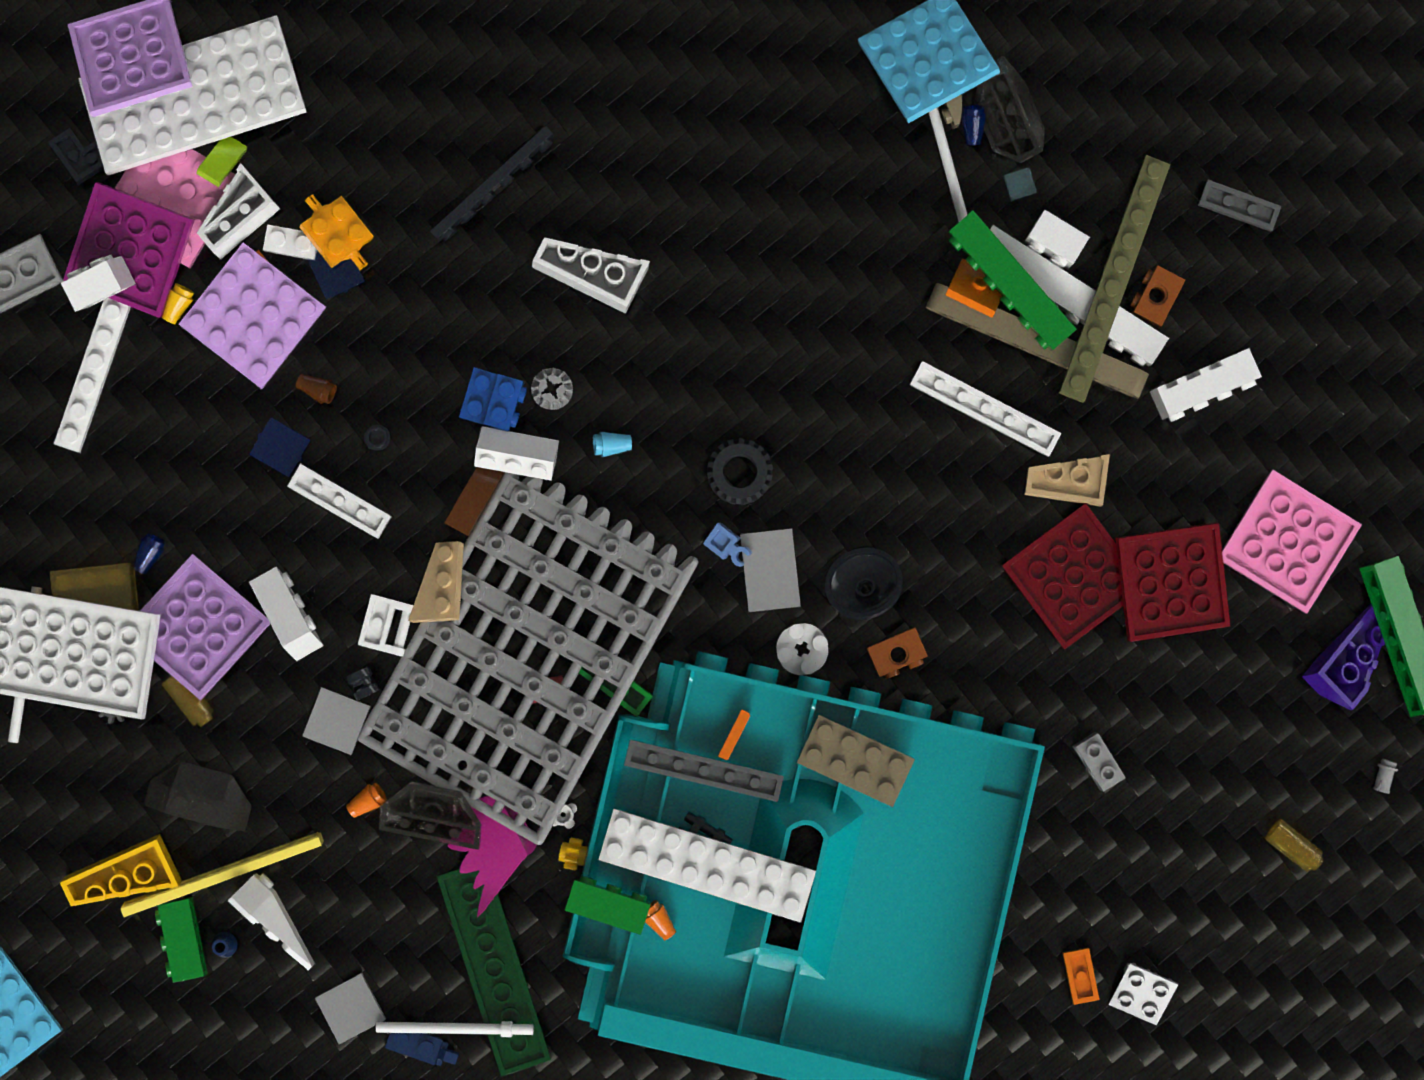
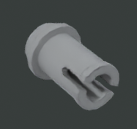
M1382 759L1381 763L1377 764L1379 771L1373 789L1389 794L1394 773L1398 771V768H1396V762Z

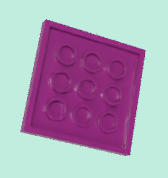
M95 182L63 281L68 280L67 274L79 268L82 269L86 266L91 268L89 263L101 257L112 255L113 258L122 256L136 284L109 298L160 318L163 315L170 289H172L195 219L103 183Z

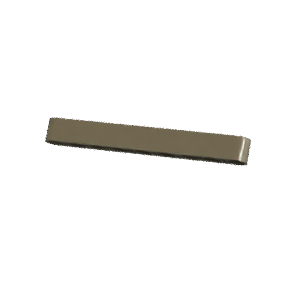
M939 283L935 284L926 305L927 309L1068 369L1077 342L1067 338L1053 351H1050L1049 348L1044 350L1034 339L1037 334L1031 328L1026 330L1017 320V316L997 308L993 318L946 296L947 286ZM1102 353L1093 381L1139 399L1149 374Z

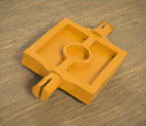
M314 194L310 195L305 202L314 213L299 228L331 268L341 261L350 258L359 270L365 268L368 262L365 261L359 251L362 246L373 239L372 233L342 196L332 203L322 206Z

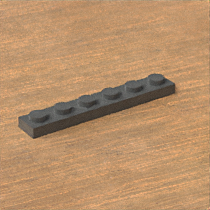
M631 739L629 740L624 766L778 802L784 778L783 775Z

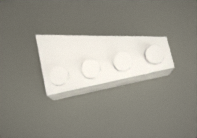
M544 238L533 259L532 268L626 314L649 268L650 261L632 259L620 254H610L598 249L583 248L575 244Z
M1248 348L1166 385H1162L1150 391L1162 420L1169 417L1172 422L1184 417V410L1193 407L1194 411L1209 406L1207 400L1217 397L1218 401L1232 396L1231 390L1241 386L1243 391L1257 385L1255 380L1262 376Z

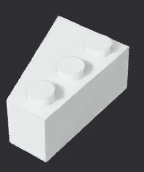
M274 567L249 582L282 647L296 661L324 646L315 631L316 626L310 615H306L303 610L305 605L298 593L294 594L291 589L294 584L287 572L282 573L277 567Z

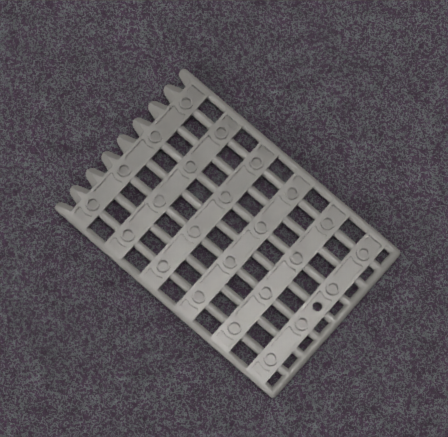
M504 472L463 547L462 601L460 603L459 620L420 623L405 650L404 656L398 662L358 736V741L536 845H541L697 567L698 560L692 556L688 557L678 568H675L677 549L674 545H665L654 556L652 555L655 538L652 533L644 532L633 543H630L631 522L623 519L610 531L607 530L610 512L607 508H598L587 519L585 518L588 501L585 496L577 495L566 506H563L565 486L563 484L555 483L542 494L540 492L543 479L527 476L520 482L518 481L519 474ZM500 501L513 507L501 530L488 524ZM522 513L535 519L523 543L510 536ZM544 525L557 532L545 555L532 548ZM566 538L580 544L568 567L554 561ZM475 546L488 553L476 576L463 569ZM588 550L602 557L590 579L576 573ZM496 559L510 566L498 588L485 582ZM611 562L624 569L612 592L599 586ZM519 571L532 578L520 601L506 594ZM633 574L646 581L634 605L621 598ZM541 583L554 590L542 613L529 607ZM655 587L669 594L657 617L643 610ZM563 596L576 602L564 626L551 619ZM471 604L484 611L472 634L459 627ZM585 608L599 615L586 638L573 631ZM493 617L506 623L494 646L481 640ZM607 621L621 628L609 651L595 644ZM515 629L529 636L516 659L503 652ZM630 633L643 640L631 663L618 657ZM424 638L437 645L425 667L412 660ZM537 642L550 648L539 671L525 664ZM446 650L459 657L447 680L434 673ZM559 655L573 661L561 684L547 677ZM467 663L481 670L469 692L456 686ZM582 667L595 674L583 697L570 690ZM490 675L503 682L491 705L477 698ZM604 679L617 686L606 709L592 702ZM401 684L411 690L398 713L386 705L397 685ZM512 688L525 695L513 718L500 711ZM420 696L433 703L422 725L408 718ZM534 700L547 707L535 730L522 723ZM442 708L455 715L443 738L430 731ZM556 713L570 720L557 743L544 736ZM464 721L477 728L465 751L452 744ZM578 726L592 733L580 756L567 749ZM373 729L386 736L383 743L370 736ZM486 734L499 741L488 763L474 756ZM395 742L408 749L405 755L392 749ZM508 746L521 753L510 776L496 769ZM416 755L429 761L427 768L413 761ZM462 760L467 762L465 770L459 769V762ZM530 760L544 767L532 789L518 782ZM438 768L452 774L448 781L435 774ZM553 772L566 779L554 802L541 795ZM460 780L474 787L470 794L457 787ZM482 793L496 800L493 806L480 800ZM504 806L518 813L515 820L502 813ZM527 818L540 825L537 832L524 825Z

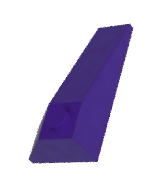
M1372 604L1316 658L1302 676L1319 695L1349 710H1353L1368 692L1371 684L1369 682L1373 669L1377 668L1379 662L1377 658L1380 649L1385 645Z

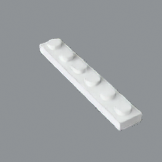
M110 298L103 300L54 442L55 445L81 453L125 326L130 306Z
M923 361L910 383L914 388L1047 457L1050 456L1061 435L1060 432Z

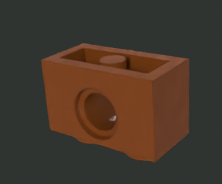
M1156 266L1153 271L1149 269L1142 281L1145 284L1142 293L1137 292L1130 304L1133 307L1131 314L1156 328H1160L1175 302L1185 279L1160 266ZM1152 289H1157L1161 292V302L1156 303L1150 299L1149 293Z
M915 627L866 648L878 677L884 675L885 679L900 674L899 669L908 665L909 669L924 664L923 658L928 657ZM895 647H901L905 652V657L901 662H895L891 658V651Z

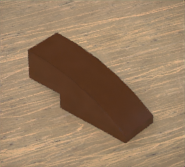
M477 467L446 519L445 524L470 536L504 472Z

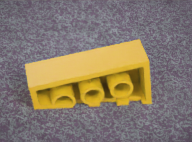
M158 834L64 876L60 884L70 905L76 906L103 901L109 898L130 896L131 894L179 887L182 880L161 835Z

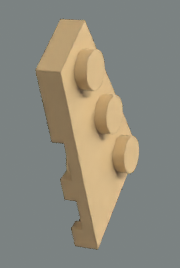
M1110 454L1089 459H1077L1076 461L1065 463L1059 462L1029 467L1024 495L1081 504L1086 503L1102 507Z
M456 541L435 544L408 621L419 623L459 620L463 543Z

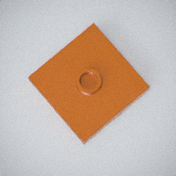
M963 258L945 294L992 318L1000 303V298L1003 296L997 289L992 291L983 281L985 275L979 268L975 271Z

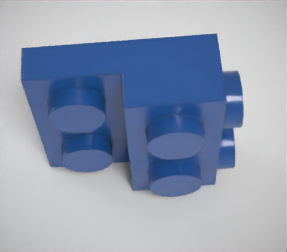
M474 367L459 418L492 428L510 431L511 427L516 428L520 413H517L516 409L519 402H524L527 388L523 387L524 382Z

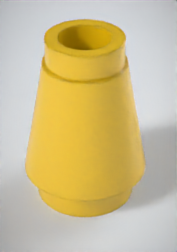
M175 283L174 287L170 289L162 318L172 324H176L177 320L193 302L194 292L185 286Z

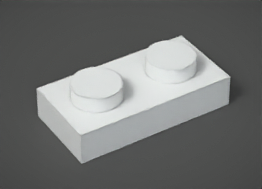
M267 225L263 251L315 261L317 249L303 231Z

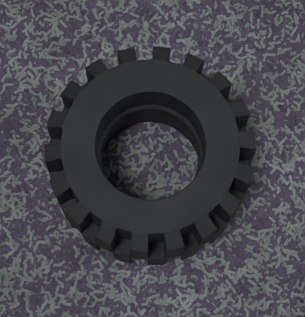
M743 438L728 440L726 443L718 446L712 453L707 467L708 481L713 492L723 501L734 505H745L759 499L767 491L773 476L770 457L764 448L752 440L749 441ZM737 456L748 458L755 466V477L745 487L731 485L724 475L727 462Z

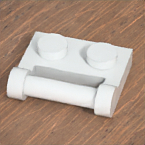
M371 594L358 645L403 657L406 650L404 649V644L410 626V621L408 620L414 605ZM395 609L403 612L394 645L392 646L386 644Z

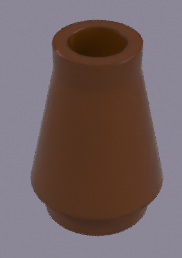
M301 374L296 382V388L302 390L320 404H330L337 390V385L333 384L332 380L307 376L305 374Z

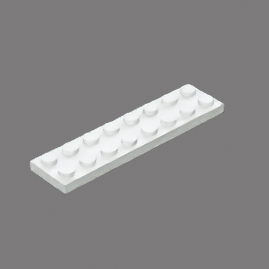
M613 809L599 856L601 861L797 922L802 921L816 870L618 809Z

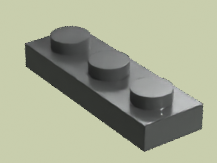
M1211 180L1206 181L1198 206L1270 232L1273 231L1281 209L1280 205Z

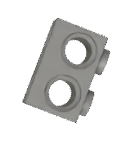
M1094 732L1073 745V748L1099 790L1104 792L1126 778L1098 733Z

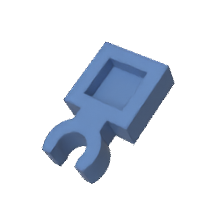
M721 522L716 524L703 543L722 559H726L730 555L732 562L739 567L745 564L739 559V553L743 552L747 556L752 554L748 547L737 545L740 537Z

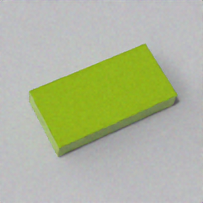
M232 137L221 139L199 166L196 174L219 187L246 153L247 146Z

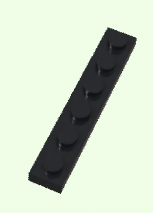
M545 126L437 224L430 231L439 242L442 239L445 241L450 239L457 232L455 227L462 221L467 223L476 214L474 210L481 203L484 206L487 205L495 197L493 192L500 186L505 188L514 180L513 174L519 169L523 171L529 167L534 161L532 157L538 151L543 153L553 144L551 139L554 138V135L548 127Z

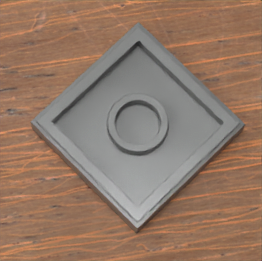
M321 687L303 737L352 755L371 706Z
M363 973L315 997L338 1044L375 1026L376 1022L386 1020Z

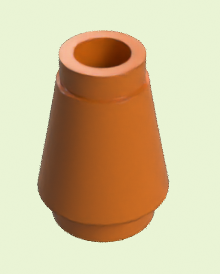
M377 783L368 784L346 807L350 815L355 818L383 806V802L387 798L383 789Z
M657 900L652 901L645 923L663 940H667L676 933V930L664 905L660 904Z

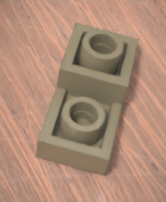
M962 94L944 103L945 109H942L946 124L951 123L953 129L957 128L960 124Z

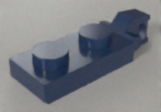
M390 1033L385 1046L386 1049L432 1065L441 1066L442 1061L455 1065L459 1057V1052L447 1049L448 1042L428 1033Z

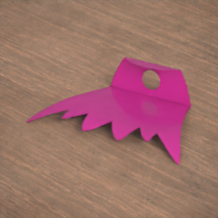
M490 796L480 798V800L490 806H493L496 801ZM462 801L424 802L433 810L453 818V820L444 824L446 828L461 831L449 842L448 847L457 851H469L460 866V873H470L479 870L473 886L476 889L484 884L477 913L479 917L516 868L535 850L537 845ZM504 806L502 813L514 820L518 814L507 806Z

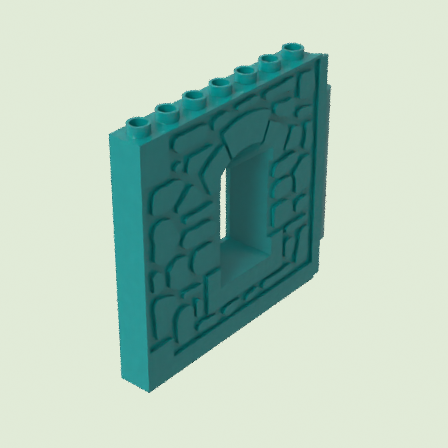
M697 651L694 665L675 660L673 665L660 662L648 717H636L631 714L618 715L581 877L587 876L596 879V885L606 887L607 884L622 888L621 893L630 896L632 892L647 896L646 901L649 902L657 900L660 904L664 905L676 933L669 939L663 940L646 923L641 935L572 913L563 957L576 964L590 967L578 1019L590 1022V1027L598 1030V1036L787 1080H969L1045 746L1032 743L1035 729L1004 722L1001 736L981 731L984 717L953 710L950 724L930 719L933 705L903 698L899 712L879 708L881 693L851 687L848 700L827 696L830 686L829 681L803 675L799 676L797 688L776 684L779 670L751 663L748 664L746 677L727 673L725 670L728 658ZM741 710L750 713L751 716L729 759L724 760L718 757ZM819 714L915 758L893 807L797 763ZM629 740L783 775L784 778L778 802L624 766ZM613 809L676 828L681 827L686 831H689L692 825L684 821L685 816L690 811L697 817L701 815L706 818L705 822L716 829L720 827L725 830V834L733 839L731 845L785 861L791 831L802 825L816 828L823 836V841L798 950L766 943L772 913L599 860ZM699 830L698 833H697V834H699V835H702V836H705V837H709L708 835H706L705 833H703V832L700 831V830Z

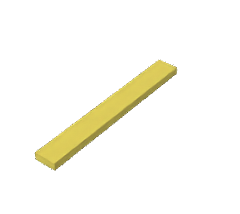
M316 832L181 881L179 887L159 889L124 902L121 912L123 917L317 848L322 846L323 837L321 832Z

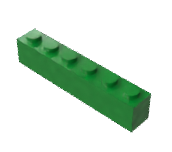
M971 211L948 232L951 236L948 240L957 251L962 248L968 255L965 259L975 271L978 268L985 275L983 281L992 291L997 289L1003 295L1000 298L1001 302L1009 310L1013 308L1020 315L1017 320L1026 330L1031 328L1037 334L1034 339L1044 350L1049 348L1050 351H1053L1077 330L974 211Z
M1399 556L1359 569L1409 715L1413 717L1424 715V628L1422 618L1417 611L1413 599V592L1405 576L1404 566Z

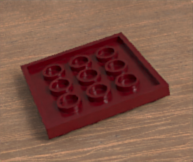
M1086 503L1001 565L1063 649L1069 647L1123 606L1116 543Z
M1215 522L1116 537L1127 641L1134 642L1230 626L1219 523Z

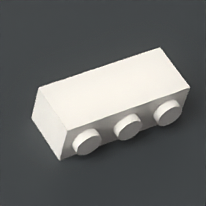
M482 426L476 446L474 466L552 480L559 441Z

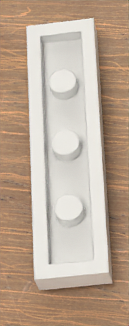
M302 464L299 465L287 486L379 539L392 517Z

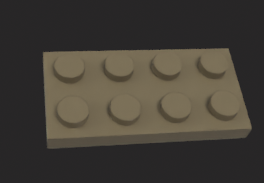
M819 714L797 763L893 807L915 758Z

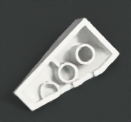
M256 873L228 902L251 923L258 924L260 922L263 925L262 929L270 939L277 942L281 940L283 942L282 948L309 970L315 963L277 892L272 888L273 882L264 874L259 876Z

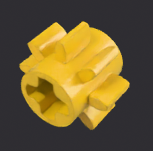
M571 837L569 843L562 842L558 861L565 862V869L576 871L578 865H584L588 847L582 846L583 840Z

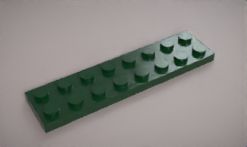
M460 869L438 875L437 879L483 1022L487 1024H501L502 1021H513V1024L534 1025L533 1035L501 1037V1034H488L501 1077L551 1061L552 1058L499 894L497 893L485 911L478 917V907L484 884L476 889L473 886L479 870L470 873H460Z

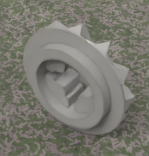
M549 368L542 370L534 377L531 392L539 406L555 410L562 408L569 402L573 393V385L571 379L564 371ZM546 379H549L553 385L562 383L556 389L558 399H555L551 393L541 394L548 388Z

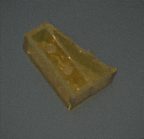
M133 563L50 571L52 596L139 611Z

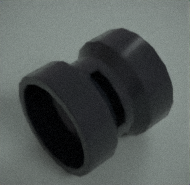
M369 666L345 677L348 684L353 686V695L356 701L380 690L378 684L373 682L371 678L372 671Z

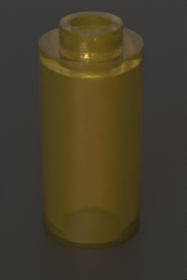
M172 676L162 683L164 689L192 726L198 724L202 727L213 719L211 713L214 712V709L205 698L200 701Z
M1282 819L1272 826L1265 837L1266 841L1306 872L1311 869L1315 871L1324 860L1321 857L1323 851Z

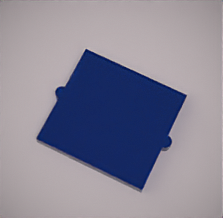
M320 253L316 254L315 260L308 259L326 300L342 292L348 293L349 289L365 282L361 271L351 258L341 261L333 268L330 267Z
M270 418L263 432L257 435L258 440L249 455L290 477L297 463L303 460L301 456L311 440L277 420Z

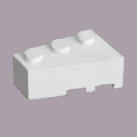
M241 163L236 169L237 173L223 190L224 194L216 206H213L197 232L210 250L220 259L280 210L277 204Z

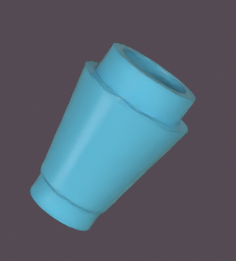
M608 432L594 434V454L606 457L632 450L631 435Z

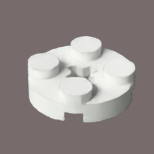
M806 623L794 624L785 629L779 636L776 645L777 657L782 666L793 674H812L824 665L828 656V642L817 627ZM803 642H806L808 644L807 649L810 652L808 655L803 654L802 657H799L795 646L796 644L801 645Z

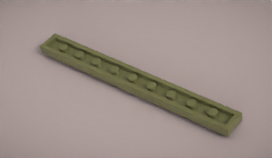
M1148 155L1143 159L1059 394L1082 403L1086 400L1167 176L1170 164Z

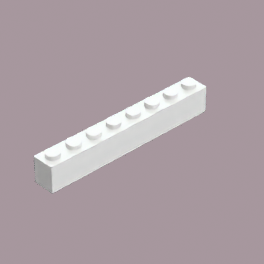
M993 225L990 228L993 234L1054 304L1066 313L1067 319L1076 325L1079 322L1084 325L1096 291ZM1119 306L1107 340L1110 341L1108 345L1115 351L1122 353L1124 350L1131 355V361L1141 367H1144V365L1149 367L1153 364L1169 338Z

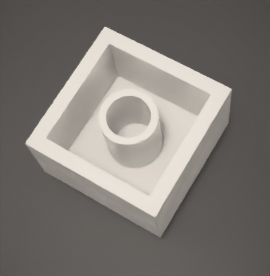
M1044 210L1023 243L1039 255L1042 254L1049 258V261L1059 268L1063 269L1064 267L1068 270L1074 264L1090 237Z
M112 255L101 257L89 263L91 268L86 266L67 274L68 280L61 283L75 312L91 307L136 284L123 257L113 258Z

